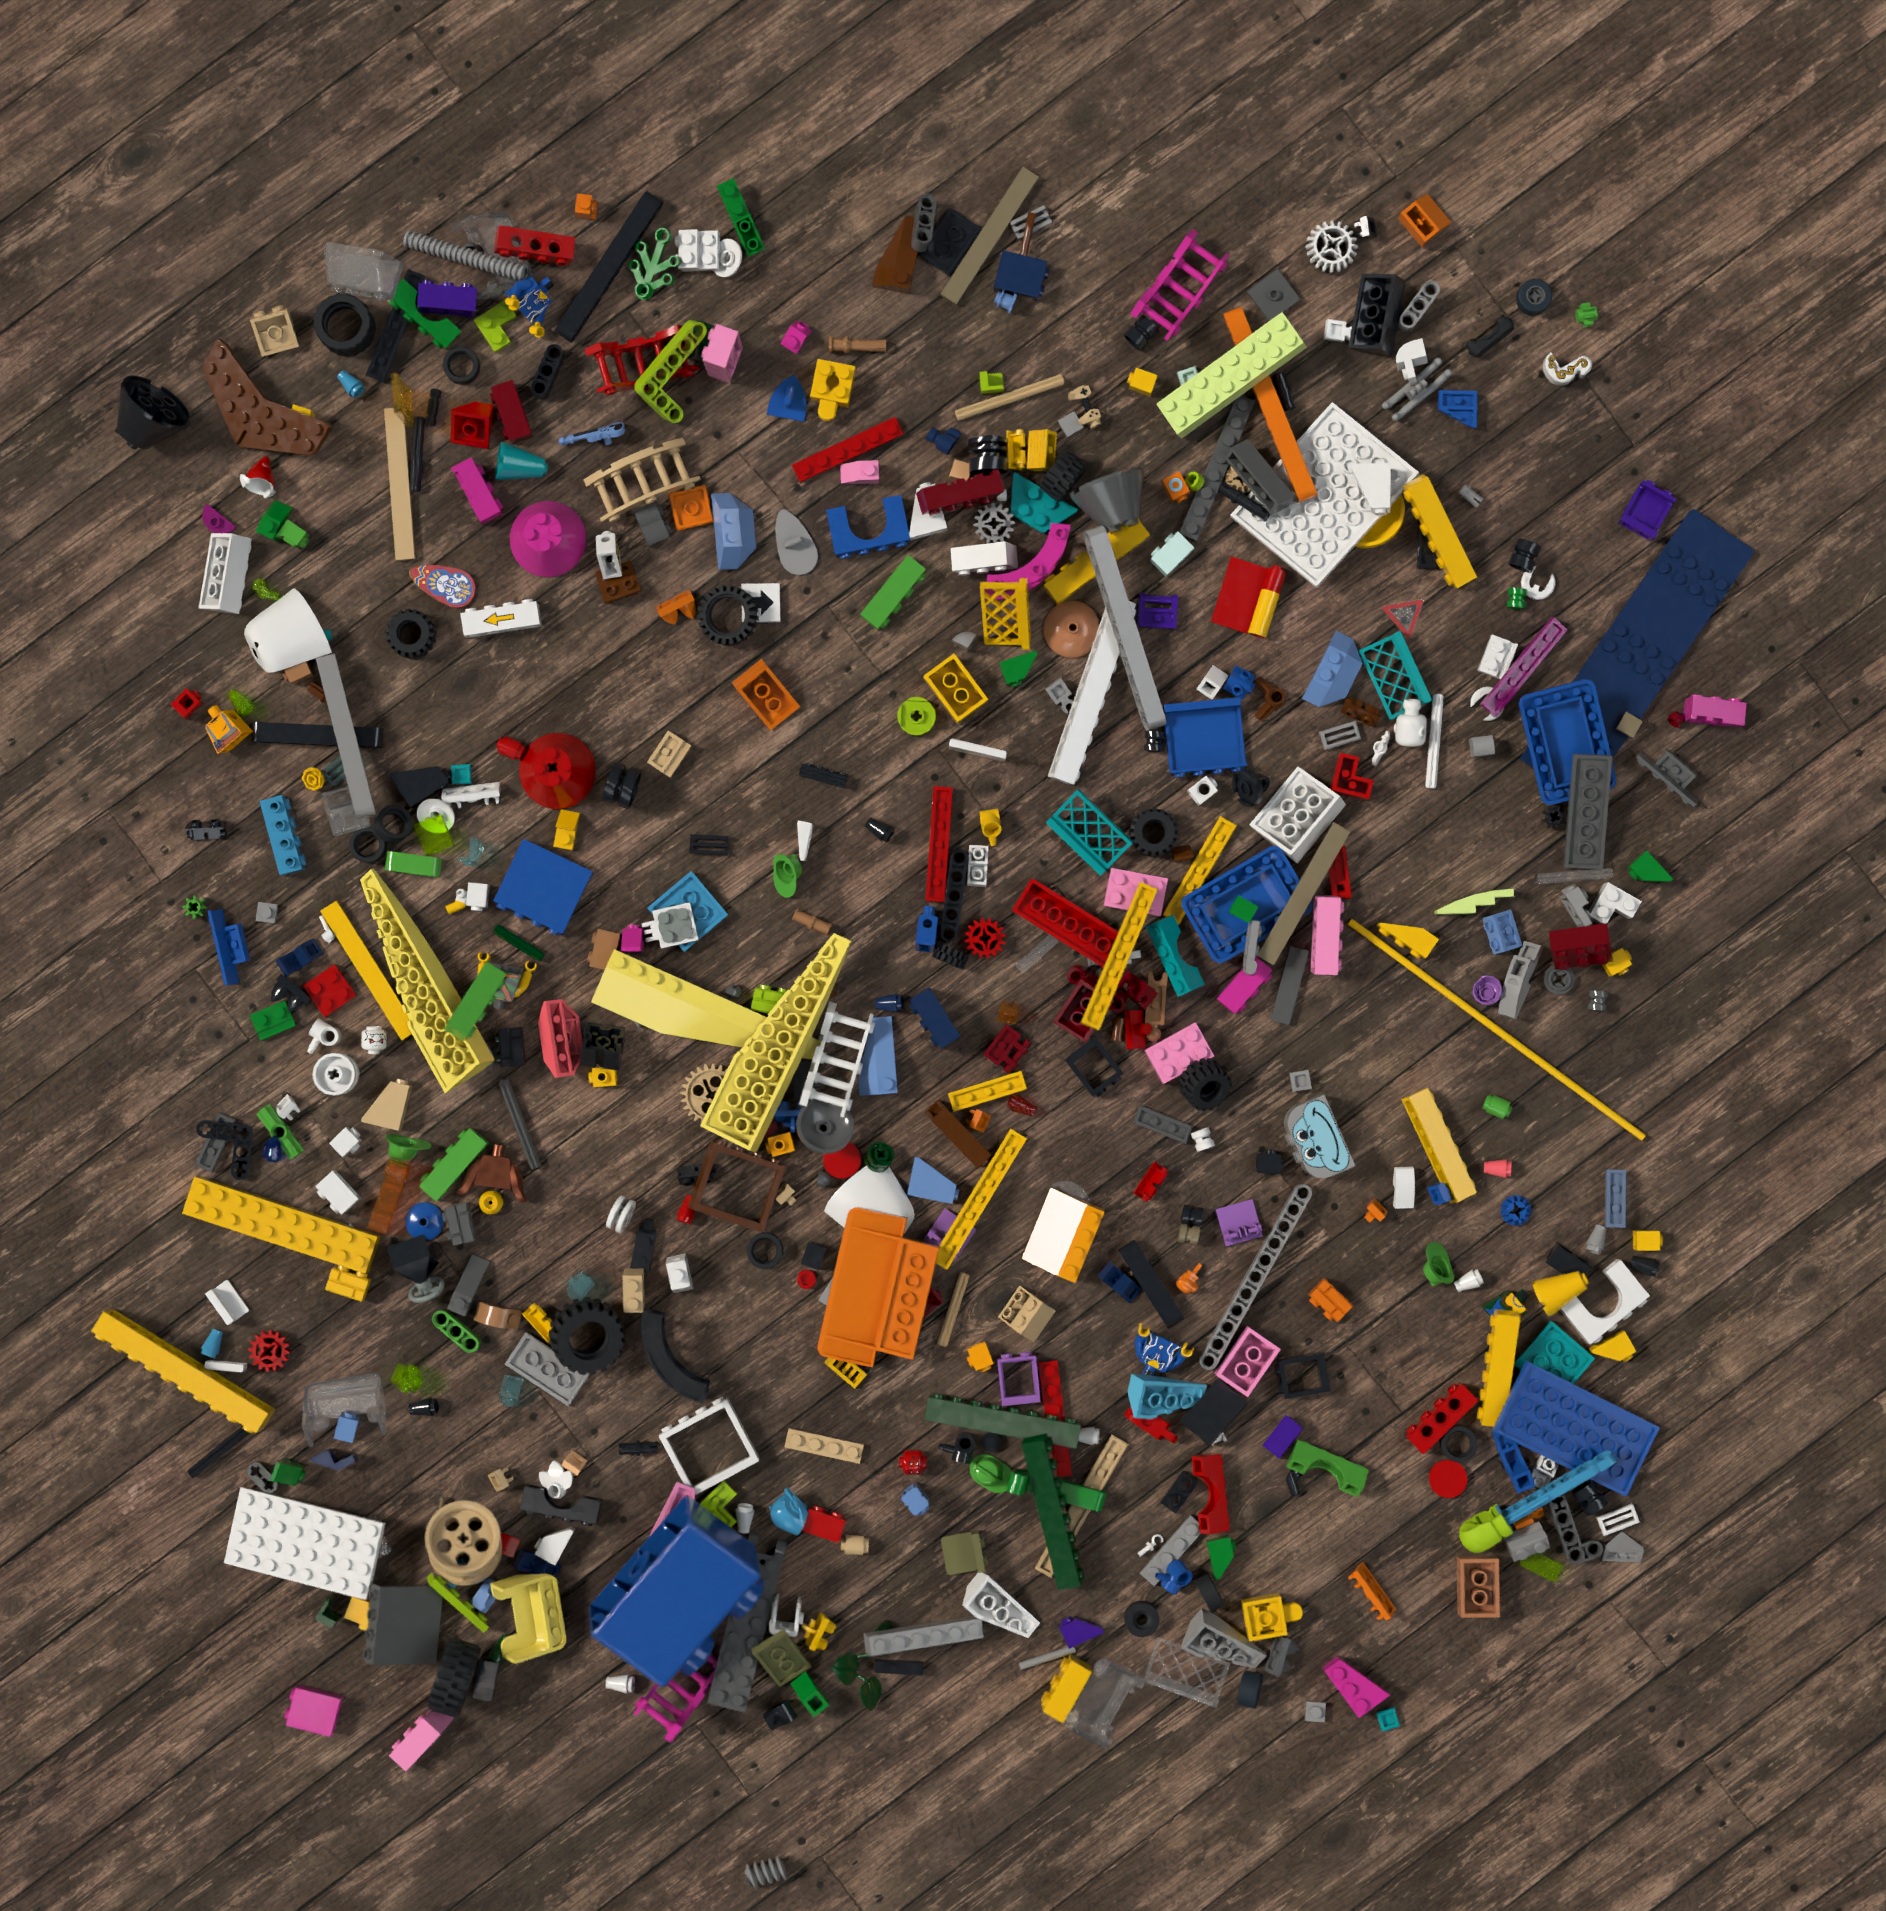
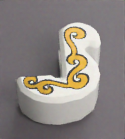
M1550 352L1544 359L1542 367L1546 378L1552 384L1562 386L1572 381L1576 373L1579 378L1587 375L1592 368V362L1588 357L1581 356L1560 369L1556 359Z

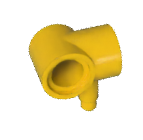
M999 810L979 811L982 832L986 837H989L990 845L995 846L996 837L1001 833Z

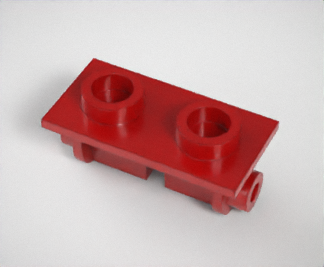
M1154 1161L1133 1193L1145 1202L1152 1200V1197L1158 1190L1154 1186L1156 1183L1161 1186L1169 1171Z

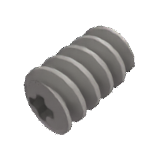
M776 1856L775 1862L769 1858L768 1864L761 1860L760 1866L753 1862V1868L748 1863L746 1864L745 1877L749 1889L751 1883L754 1887H758V1881L762 1886L765 1885L766 1879L771 1884L773 1883V1877L779 1882L781 1875L787 1880L784 1862L778 1856Z

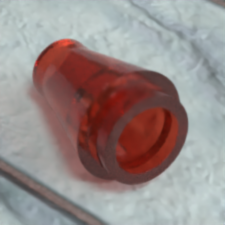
M1013 1093L1007 1104V1108L1010 1111L1033 1117L1037 1106L1031 1104L1020 1094L1016 1095Z

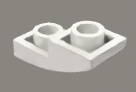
M969 845L967 886L986 887L988 846Z
M1394 1167L1393 1186L1395 1190L1393 1206L1395 1209L1414 1208V1168Z
M1541 1455L1531 1472L1535 1487L1529 1490L1535 1492L1549 1484L1557 1471L1559 1463Z

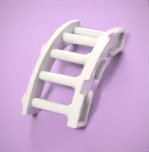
M829 1002L820 1032L821 1035L819 1036L821 1043L819 1046H816L799 1104L807 1106L809 1099L824 1101L843 1107L840 1116L844 1117L845 1111H850L853 1100L849 1098L856 1074H861L863 1064L860 1063L868 1033H873L875 1023L872 1022L874 1014H870L868 1022L860 1021L838 1014L835 1011L837 1004ZM840 1022L864 1029L865 1033L862 1043L832 1034L833 1032L829 1031L831 1023ZM831 1041L858 1049L859 1053L856 1063L826 1055L823 1052L825 1043H830ZM819 1063H828L852 1070L853 1074L850 1084L820 1075L817 1072ZM822 1083L846 1090L845 1100L815 1091L816 1089L812 1088L813 1084Z

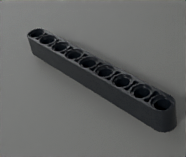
M648 191L642 195L555 329L556 334L570 343L576 339L635 249L636 244L641 240L660 211L664 201Z

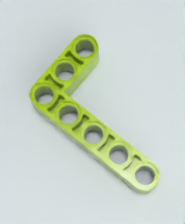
M689 320L681 327L639 377L634 386L636 393L663 419L672 423H678L682 420L683 410L661 388L707 333L706 326L695 320ZM697 326V331L693 334V328ZM684 340V341H685V345H684V347L681 349V343H682V341ZM672 355L673 360L669 363L668 359ZM660 369L661 373L660 376L657 378L656 373ZM648 384V390L644 392V387ZM661 396V402L657 405V399ZM674 409V414L670 417V411Z

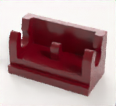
M1126 970L1124 977L1118 984V988L1121 989L1127 983V987L1123 992L1127 998L1144 1010L1148 1008L1159 994L1128 970Z

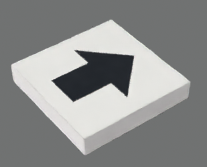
M780 583L741 584V589L750 594L756 602L755 606L759 611L757 612L759 621H756V623L780 622ZM742 606V623H743L744 618H745V612H744V608H743V606Z

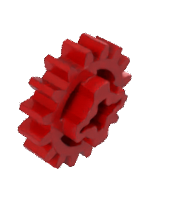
M981 918L980 923L974 920L975 926L969 925L968 928L971 931L965 932L969 939L964 940V942L970 944L967 950L973 949V956L979 953L980 959L983 955H986V958L989 959V954L991 953L994 957L997 956L995 951H1002L1000 944L1005 945L1001 938L1006 937V934L1000 933L1003 927L997 928L998 921L992 924L991 918L987 922L984 921V918ZM987 926L992 927L997 933L992 934L989 932ZM980 927V933L972 937L973 932ZM983 929L986 935L991 938L987 941V947H985L984 941L979 939L983 936ZM998 940L997 945L990 950L992 941ZM974 943H979L983 946V951L977 949Z
M271 1329L267 1334L264 1330L261 1331L262 1336L259 1334L255 1335L256 1341H250L253 1347L248 1348V1351H251L253 1354L249 1358L255 1359L253 1365L259 1364V1370L266 1367V1372H269L272 1367L276 1371L278 1370V1365L283 1367L285 1366L283 1361L289 1360L286 1354L291 1353V1350H287V1347L291 1344L284 1342L287 1337L281 1338L280 1331L274 1334L273 1329ZM265 1338H273L276 1341L269 1342ZM258 1346L260 1347V1354H259V1355H258V1351H257ZM275 1346L270 1354L265 1355L269 1347ZM280 1346H281V1348H282V1354H281V1355L279 1354V1347H280ZM270 1359L274 1363H266L264 1360Z

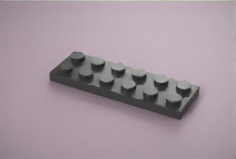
M1572 753L1564 868L1603 869L1612 755Z

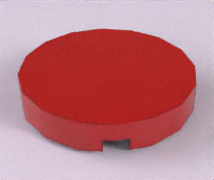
M849 1142L838 1152L823 1154V1164L830 1175L845 1179L858 1171L861 1165V1155L858 1148Z
M1445 1459L1436 1462L1432 1466L1428 1480L1431 1489L1438 1496L1454 1498L1465 1489L1467 1473L1458 1462Z

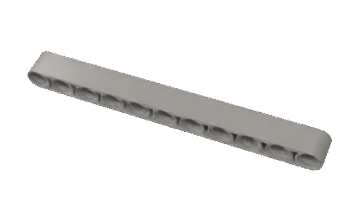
M1103 525L1083 532L1084 541L1142 724L1146 731L1166 724L1164 711L1107 531Z
M1296 1185L1200 1354L1199 1363L1204 1369L1212 1370L1220 1361L1312 1196V1190L1308 1185ZM1302 1187H1305L1307 1190V1195L1304 1198L1298 1196V1190ZM1292 1204L1298 1207V1211L1294 1215L1288 1212V1208ZM1282 1221H1286L1289 1227L1286 1231L1282 1232L1279 1230V1224ZM1272 1238L1279 1240L1278 1247H1270L1269 1242ZM1262 1255L1269 1256L1270 1261L1268 1264L1262 1265L1260 1263ZM1254 1271L1260 1273V1279L1256 1282L1250 1279ZM1248 1288L1251 1291V1295L1249 1298L1244 1299L1241 1296V1291ZM1233 1306H1241V1313L1239 1315L1232 1314ZM1225 1322L1232 1324V1329L1229 1332L1222 1330V1325ZM1215 1339L1223 1341L1221 1348H1213V1341ZM1206 1356L1213 1357V1363L1209 1366L1203 1363V1359Z

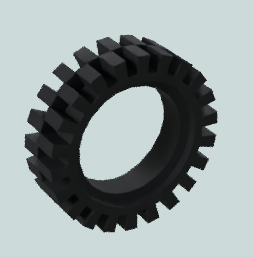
M731 585L713 588L710 593L707 592L705 594V599L700 601L702 603L701 607L698 606L699 615H697V619L700 620V623H698L699 627L702 628L703 634L707 635L708 639L721 645L734 646V644L738 645L742 641L748 640L747 637L749 635L752 636L754 633L753 629L757 628L756 621H759V616H757L759 611L755 606V600L752 599L750 594L741 588ZM724 598L738 600L745 612L743 624L732 633L720 632L712 622V610L716 603Z

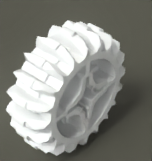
M1333 220L1329 226L1326 222H1323L1322 227L1317 225L1316 231L1312 230L1310 232L1312 237L1307 238L1309 244H1306V249L1310 250L1307 252V256H1313L1310 262H1317L1315 268H1319L1320 265L1323 266V272H1325L1326 268H1329V273H1333L1334 268L1337 272H1340L1341 266L1346 269L1348 267L1347 263L1351 264L1353 262L1351 257H1355L1357 254L1353 250H1356L1358 245L1352 244L1357 239L1356 237L1350 238L1353 235V231L1347 233L1348 226L1345 225L1344 228H1341V222H1338L1337 226H1334ZM1327 233H1334L1339 235V237L1332 238ZM1319 237L1323 239L1322 243L1324 245L1320 252L1317 250V240ZM1345 241L1347 251L1346 255L1342 257L1339 246ZM1329 244L1331 246L1337 244L1334 249H1327ZM1332 256L1335 261L1327 260L1324 257Z

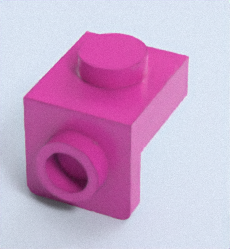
M795 321L790 325L780 344L797 354L812 330L804 322Z

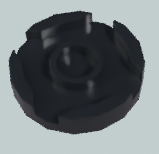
M1247 768L1238 771L1232 779L1233 792L1238 793L1240 798L1237 800L1246 807L1259 804L1262 800L1263 792L1270 785V779L1260 773L1256 774Z

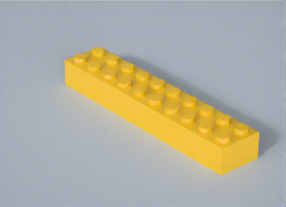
M201 1176L194 1177L182 1214L364 1274L370 1271L381 1235Z
M114 1309L103 1311L91 1332L95 1333V1337L102 1342L108 1341L116 1351H124L132 1361L142 1362L147 1370L158 1372L161 1374L160 1377L169 1383L171 1381L176 1383L179 1390L185 1393H192L194 1399L201 1403L205 1401L217 1413L222 1412L226 1414V1418L233 1423L239 1422L243 1425V1429L249 1433H257L263 1430L276 1410L215 1371L204 1368V1364Z

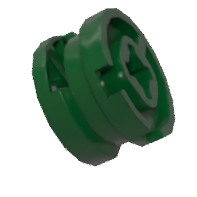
M875 1142L865 1154V1164L873 1172L880 1173L886 1171L894 1160L893 1149L884 1142Z

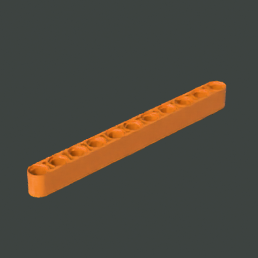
M1241 306L1223 313L1235 346L1252 334ZM1267 376L1252 388L1298 502L1301 503L1316 497L1317 492L1271 378Z

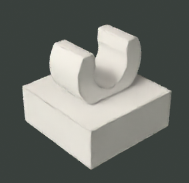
M288 1094L274 1107L277 1114L283 1119L287 1117L289 1120H292L293 1117L289 1114L292 1110L300 1112L295 1101Z

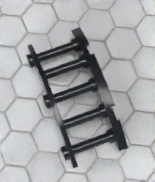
M647 1308L642 1314L641 1333L644 1350L653 1370L669 1388L679 1393V1395L703 1404L704 1399L707 1398L710 1380L691 1373L678 1362L668 1345L665 1335L666 1312Z

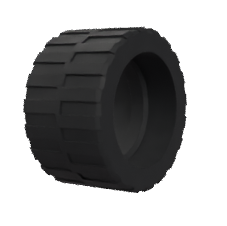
M346 293L331 295L321 302L314 315L313 325L317 337L328 350L336 355H343L344 357L358 355L364 352L371 345L372 340H374L376 331L374 317L367 306L356 296ZM353 309L359 313L362 319L359 333L348 341L334 340L328 333L330 318L339 310Z

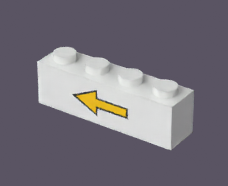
M533 599L522 600V604L515 605L514 602L503 603V607L488 605L484 606L483 610L469 608L465 609L464 613H460L463 634L466 638L542 626L539 604L536 601L533 602Z

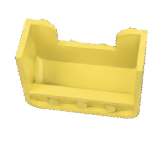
M521 1574L490 1583L494 1598L498 1600L511 1598L517 1633L507 1636L502 1640L501 1652L503 1658L517 1664L564 1647L566 1644V1633L558 1584L554 1576L550 1574Z

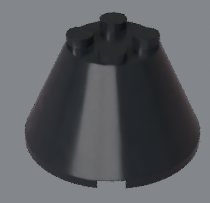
M134 375L125 377L121 383L115 432L128 441L127 445L132 449H137L138 447L149 449L186 429L191 423L189 421L191 415L181 400L165 387L161 386V388L150 384L152 380Z

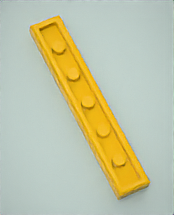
M1221 816L1219 817L1162 916L1167 918L1173 915L1177 924H1180L1186 914L1181 905L1182 899L1203 885L1237 825Z

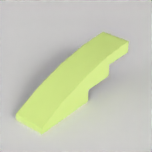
M1514 889L1494 890L1471 895L1435 910V915L1476 913V906L1495 905V898L1514 897Z

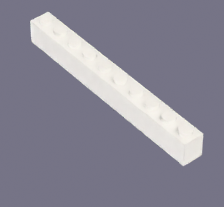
M1129 601L1133 616H1135L1136 604ZM1106 607L1048 777L1070 785H1074L1080 777V766L1086 759L1085 752L1087 746L1092 742L1093 736L1091 734L1093 728L1098 724V714L1105 704L1104 696L1110 689V679L1117 669V658L1121 655Z

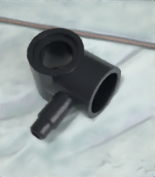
M962 1432L956 1437L955 1446L939 1443L938 1449L953 1453L951 1459L954 1461L970 1464L975 1447V1439L969 1432ZM968 1438L971 1444L968 1447H962L960 1440Z
M788 1699L778 1703L771 1710L763 1714L767 1725L772 1731L790 1723L798 1716Z

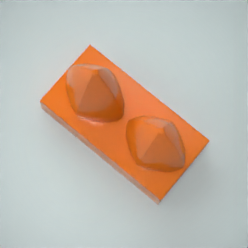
M690 590L655 606L660 617L673 625L676 624L678 619L677 609L688 618L695 619L696 605Z

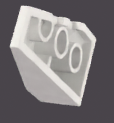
M982 1572L977 1573L968 1584L962 1606L976 1618L1027 1638L1030 1637L1040 1624L1038 1620L988 1575Z

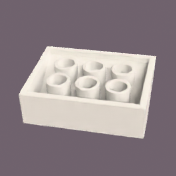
M1297 767L1250 823V826L1272 845L1281 848L1286 856L1298 863L1346 804L1338 794L1300 767Z

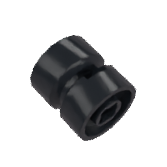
M1141 315L1134 323L1135 327H1130L1123 334L1125 339L1138 351H1142L1148 345V339H1153L1159 333L1157 326L1144 315Z
M1518 539L1514 548L1516 553L1511 555L1508 565L1519 571L1531 573L1535 565L1533 559L1538 557L1541 546L1526 539Z
M1591 1479L1583 1482L1572 1491L1577 1502H1582L1581 1508L1587 1516L1595 1514L1608 1504L1604 1495L1598 1493L1599 1488Z

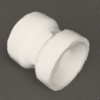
M1209 1127L1191 1133L1192 1139L1196 1142L1197 1152L1215 1146L1214 1141L1210 1138L1211 1132Z

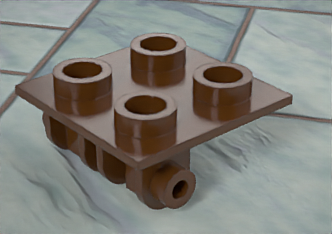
M631 560L621 563V577L603 579L601 570L595 572L605 604H612L611 602L617 601L619 598L622 600V597L628 598V595H638V592H641Z

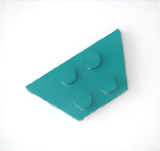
M1014 472L1010 514H1013V517L1044 534L1050 530L1051 523L1060 524L1071 515L1077 513V508L1063 500L1056 502L1043 492L1038 485Z

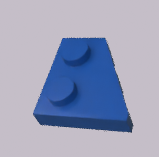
M1439 390L1438 411L1472 429H1476L1477 391Z

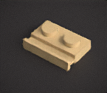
M667 731L647 763L671 778L692 746L670 731Z

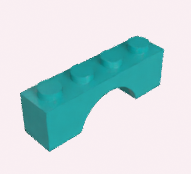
M1171 915L1147 926V931L1177 997L1205 985L1198 968L1186 964L1179 955L1177 939L1181 931L1174 916Z

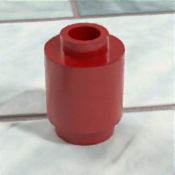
M505 735L504 738H499L496 748L501 755L513 760H521L526 746L522 745V742Z

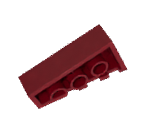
M999 469L991 471L985 477L981 473L968 478L967 481L964 478L952 481L949 486L945 482L925 487L919 490L916 495L922 515L929 514V516H935L944 510L950 513L957 511L959 507L969 509L975 507V504L981 503V506L991 504L994 498L1004 492V487Z

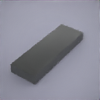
M1139 1105L1132 1122L1184 1144L1187 1143L1193 1128L1189 1124Z
M218 1112L214 1121L236 1123L237 1120ZM213 1124L214 1128H211L210 1131H213L212 1135H216L217 1124ZM226 1125L221 1126L219 1133L222 1136H227L230 1134V1128ZM206 1138L195 1165L214 1173L228 1140Z

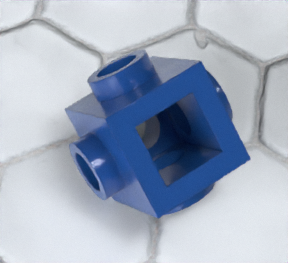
M1235 665L1223 689L1236 697L1244 699L1247 693L1251 694L1256 685L1253 683L1255 675Z

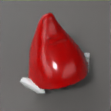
M263 457L251 467L246 475L240 474L243 488L245 486L250 492L264 495V498L271 497L276 493L269 457Z

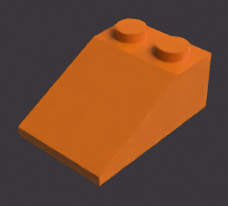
M762 658L732 682L737 691L770 731L800 708L799 704Z

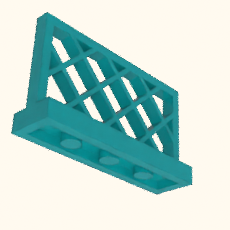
M1401 631L1358 650L1390 720L1398 717L1400 714H1405L1403 702L1393 698L1396 687L1407 691L1404 701L1410 692L1418 696L1421 706L1432 702ZM1392 640L1395 646L1393 653L1389 654L1381 651L1384 643ZM1371 649L1377 651L1378 654L1375 662L1367 660L1364 652ZM1380 653L1391 656L1387 667L1377 664ZM1393 657L1402 661L1403 665L1400 672L1389 668ZM1368 663L1373 664L1372 670ZM1375 666L1386 669L1382 680L1374 677L1373 671ZM1404 668H1405L1407 674L1402 673V671H1403ZM1388 670L1399 674L1396 684L1385 681ZM1401 675L1409 677L1411 682L1408 689L1398 686ZM1383 683L1394 686L1391 697L1382 694ZM1412 685L1415 692L1410 690ZM1385 698L1389 699L1388 705L1385 701ZM1391 700L1402 704L1400 711L1393 715L1389 709Z
M1079 788L1046 822L1100 876L1133 843ZM1077 795L1083 800V807H1074V798ZM1063 810H1070L1071 820H1064L1059 814ZM1074 811H1084V821L1074 820ZM1087 811H1094L1097 814V821H1088ZM1075 824H1084L1085 834H1078L1075 831ZM1088 824H1098V834H1088ZM1101 824H1108L1111 827V834H1101ZM1088 837H1098L1099 847H1092L1089 844ZM1102 837H1111L1112 847H1102ZM1115 838H1122L1127 844L1124 847H1115ZM1102 851H1112V859L1109 862L1103 858Z

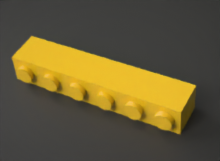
M1421 475L1403 485L1405 490L1403 495L1406 501L1410 502L1413 507L1411 509L1412 514L1421 523L1419 526L1424 536L1427 535L1430 541L1428 542L1430 550L1433 553L1435 552L1438 557L1436 562L1440 569L1444 570L1446 574L1444 578L1447 584L1459 588L1477 578L1428 476Z
M1139 519V524L1135 526H1123L1120 532L1114 534L1107 533L1116 562L1149 538V532ZM1083 551L1076 556L1077 561L1073 564L1069 562L1060 568L1062 572L1058 575L1052 574L1045 579L1044 589L1056 605L1063 602L1096 577L1088 552Z
M1429 1088L1419 1090L1401 1099L1439 1182H1444L1445 1186L1449 1189L1452 1199L1449 1203L1460 1202L1477 1193L1475 1183L1469 1177L1467 1166L1459 1155V1149L1451 1138L1450 1129L1445 1125L1442 1119V1112L1437 1108L1434 1095L1429 1091Z
M1494 1309V1315L1490 1316L1492 1330L1487 1336L1489 1352L1485 1353L1484 1362L1487 1366L1486 1370H1483L1482 1373L1484 1388L1480 1389L1479 1399L1482 1400L1481 1407L1477 1409V1419L1480 1420L1482 1426L1494 1427L1510 1394L1520 1323L1518 1311Z

